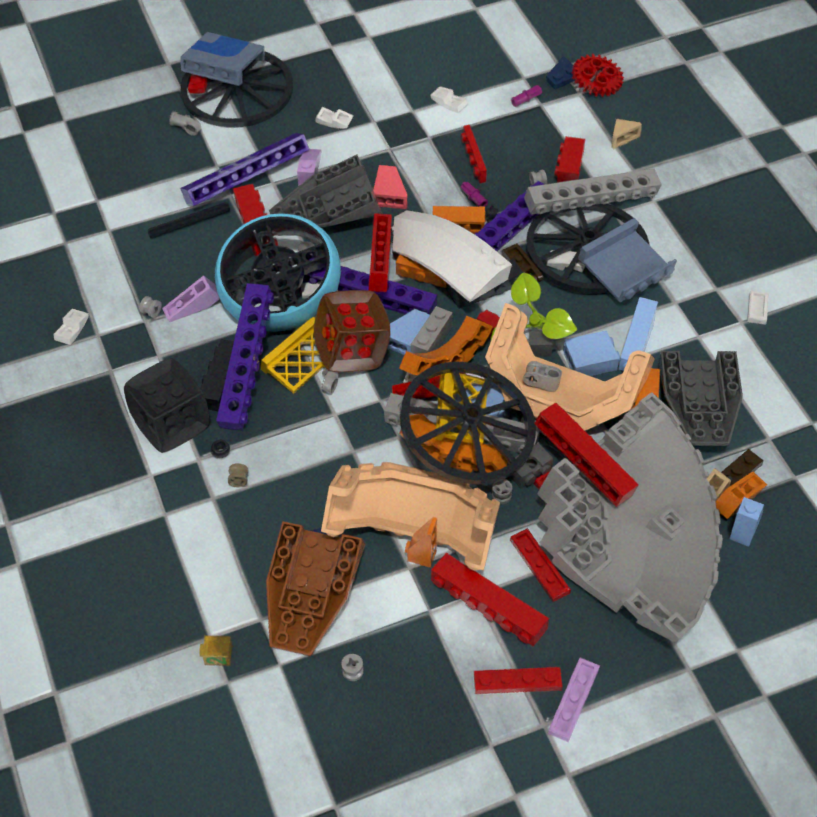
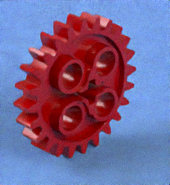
M586 54L585 57L581 56L574 63L572 79H575L574 83H579L578 88L583 87L584 92L588 90L589 95L595 93L596 97L598 94L604 97L606 94L609 97L611 93L615 94L616 91L618 92L623 84L624 77L622 76L623 72L620 71L621 67H616L617 63H611L612 59L606 60V56L601 58L600 54L598 57L592 54L590 57Z

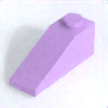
M310 149L302 153L297 169L298 186L309 177L318 173L321 149Z
M202 276L162 308L168 321L172 322L209 308L220 299L216 285L205 276Z

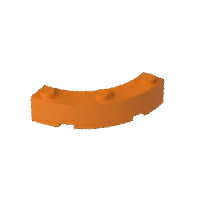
M466 316L457 333L440 348L427 353H411L406 351L399 369L418 376L426 369L438 364L468 362L475 356L473 353L477 348L483 346L493 326Z
M409 415L410 424L416 438L435 430L436 425L425 415ZM446 437L442 441L432 438L422 443L421 446L434 459L444 464L455 440ZM462 441L449 467L471 473L472 470L478 471L473 444ZM482 444L481 451L486 473L497 471L507 466L508 460L493 444Z

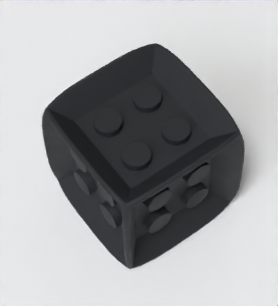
M174 358L165 359L132 377L124 385L125 399L131 416L148 441L161 453L170 451L204 431L209 425L208 407L200 387L187 370Z

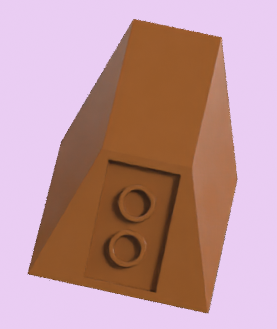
M282 521L266 580L270 647L312 656L348 599L365 547L362 538L342 534V537H332L327 534L305 530L302 525Z

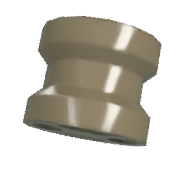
M240 463L230 465L228 484L233 487H244L247 485L248 467Z

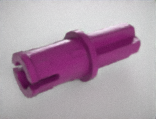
M536 85L528 90H523L521 94L511 98V103L514 107H517L524 102H530L532 98L542 93V89L539 85Z
M469 182L462 183L461 189L468 195L470 201H473L479 207H486L488 205V200L480 194L479 189H475Z

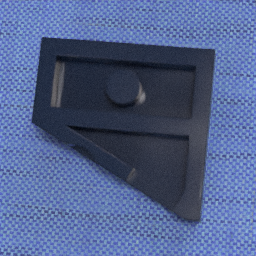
M563 56L546 75V81L555 90L574 82L575 79H572L574 65Z

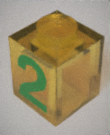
M205 636L204 644H200L199 650L200 657H203L205 665H231L233 648L231 637Z

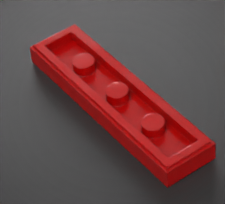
M528 528L510 536L511 543L552 602L571 593V589Z

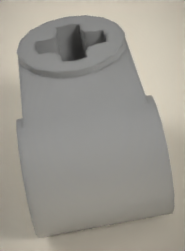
M537 361L528 363L526 367L527 372L523 376L524 383L549 392H554L558 389L562 376V371L559 368Z

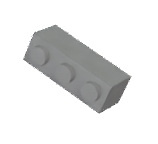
M436 306L412 341L411 353H427L438 349L452 328L453 312Z

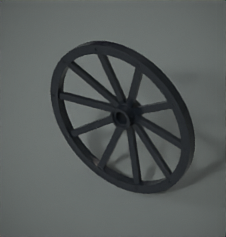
M265 51L264 61L271 63L276 68L246 74L259 61L254 59L242 71V83L239 86L215 79H208L207 85H221L192 102L188 96V86L192 74L185 72L180 85L181 97L186 109L194 117L207 124L226 128L247 127L262 123L274 117L285 108L293 93L292 75L287 65L281 59ZM281 72L285 77L286 86L251 79ZM248 85L282 91L284 93L279 101L272 105ZM227 88L213 115L207 114L196 107V105ZM245 90L268 109L247 117L241 91ZM236 92L242 118L218 117L231 93Z
M596 204L589 207L583 206L575 209H563L556 212L550 211L539 214L532 221L527 232V255L540 270L543 277L557 286L581 293L610 292L594 275V283L573 281L568 279L579 261L578 257L581 248L608 233H599V231L612 216L624 223L630 221L633 217L610 204ZM576 210L582 230L554 215ZM583 210L598 211L606 215L594 228L588 227ZM549 219L574 234H539L536 231ZM639 223L636 232L649 244L648 236ZM534 240L574 241L541 257H538L534 247ZM580 247L562 276L550 270L543 263L571 249Z
M447 362L432 366L420 373L410 383L401 402L400 426L409 448L425 466L453 481L466 484H489L505 479L524 464L535 442V418L525 396L506 377L479 364ZM459 372L486 378L474 403L469 401ZM452 373L463 405L435 387L428 380L441 374ZM491 382L500 386L513 398V400L486 408L480 407ZM422 385L456 410L410 406V401L416 390ZM518 406L523 415L526 430L483 415ZM409 413L455 417L457 419L416 438L410 424ZM484 424L526 437L521 454L515 458ZM459 425L462 427L444 464L434 459L421 446L422 443ZM477 428L511 464L497 471L485 472ZM467 430L471 431L478 473L463 472L449 467Z

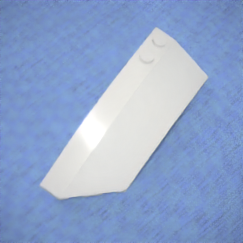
M408 210L394 217L392 253L396 252L431 270L469 302L508 280L512 264L486 242L463 227L436 215Z

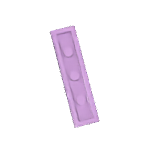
M579 658L550 725L548 734L569 742L600 665Z

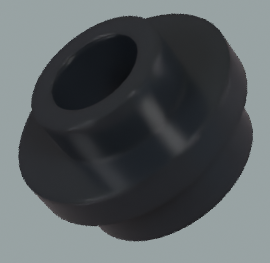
M493 205L487 208L485 212V218H487L489 223L498 214V208H494Z
M219 439L213 442L211 454L214 457L224 458L230 453V445L225 440Z

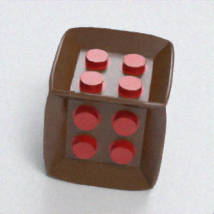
M367 290L335 291L324 294L319 302L314 321V340L325 368L332 372H357L378 368L385 357L391 335L390 322L378 295L373 291Z

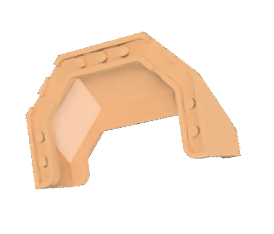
M505 303L485 358L492 370L506 377L522 392L535 417H538L541 411L557 403L586 431L631 410L653 365L654 357L651 354L639 350L634 351L630 354L622 374L607 381L596 379L535 357L524 334L528 323L526 314L517 307ZM537 361L559 368L562 371V376L558 389L554 392H549L524 383L523 376L527 372L526 367L529 362ZM498 386L505 402L513 400L504 389ZM518 406L511 407L513 409L520 411V408Z
M382 462L381 466L375 467L372 463L359 464L358 468L342 465L329 485L321 532L336 537L342 534L345 529L370 526L378 531L387 530L394 532L398 536L408 535L413 537V534L432 517H436L437 545H449L465 557L464 563L469 569L484 570L500 502L496 499L489 500L485 492L479 488L472 489L469 487L470 484L453 481L426 470L391 462Z

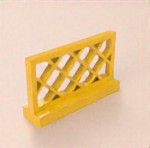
M315 317L310 318L261 360V370L265 374L270 373L293 394L325 367L323 362H314V355H319L318 351H313V344H315V340H313ZM311 344V351H300V346ZM298 355V362H287V357ZM300 355H311V362H301ZM277 366H285V373H277L274 369ZM288 366H298L299 373H288ZM301 366H312V371L310 373H301ZM288 378H299V382L293 386L288 382Z
M452 373L441 374L439 389L451 398L456 393L459 394ZM459 373L464 383V388H468L473 394L468 397L470 403H472L471 400L475 397L477 398L480 392H477L472 384L475 383L483 386L486 379ZM487 392L481 402V408H486ZM438 397L437 409H455ZM437 416L435 429L456 418ZM477 428L480 445L482 446L484 434ZM449 430L436 436L434 439L442 441L446 437L456 440L459 433L450 432ZM467 430L462 441L473 444L472 436L468 433L470 430Z

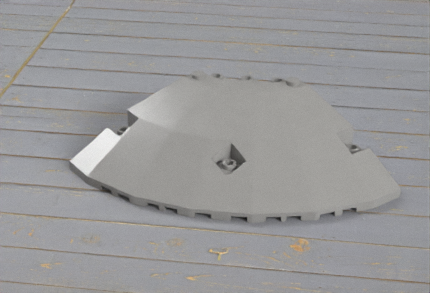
M651 392L640 400L636 407L625 414L622 420L611 427L603 439L598 442L639 484L634 494L616 507L574 464L564 458L552 467L537 493L547 503L538 517L548 527L540 544L554 557L551 562L569 579L615 612H618L625 606L638 619L636 623L676 643L699 621L704 607L711 596V592L718 581L719 571H717V567L720 562L719 550L722 547V535L719 532L720 516L715 502L717 495L713 485L710 486L707 480L709 473L705 472L702 465L704 460L699 449L695 450L690 442L691 437L689 434H684L680 428L681 423L674 412Z

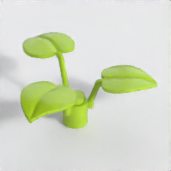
M522 273L512 285L511 297L519 305L527 303L533 312L529 317V324L526 328L542 329L543 334L550 339L565 338L576 332L577 327L570 315L563 309L555 308L549 311L546 317L537 313L531 302L537 301L540 298V285L533 276ZM495 329L492 332L491 340L494 335Z

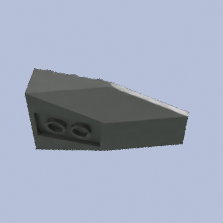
M358 154L309 177L269 210L270 214H292L304 217L321 228L374 216V213L382 214L366 169Z
M661 351L658 367L660 369L664 396L670 409L680 421V428L684 434H689L691 437V444L729 446L743 398L737 351H717L715 361L681 360L680 351Z

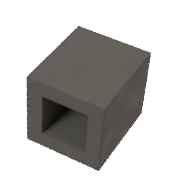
M529 330L528 343L534 356H552V349L556 348V339L546 337L542 330Z

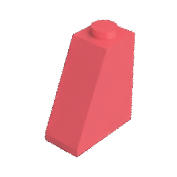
M379 165L374 186V193L379 206L407 209V193L395 166Z

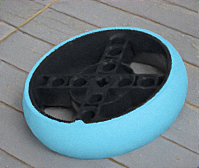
M292 214L261 216L238 228L223 245L215 267L217 293L224 307L232 316L239 320L242 303L238 299L244 297L247 283L269 285L274 298H279L283 310L270 311V318L266 321L265 325L267 331L278 332L295 329L302 326L310 318L316 317L319 302L324 294L337 291L341 275L340 257L329 235L314 222ZM295 235L306 238L316 245L295 252L287 247L276 246L273 236ZM258 242L261 253L254 259L251 270L230 277L232 269L241 254ZM326 267L324 278L319 287L310 297L298 303L294 292L301 286L304 275Z

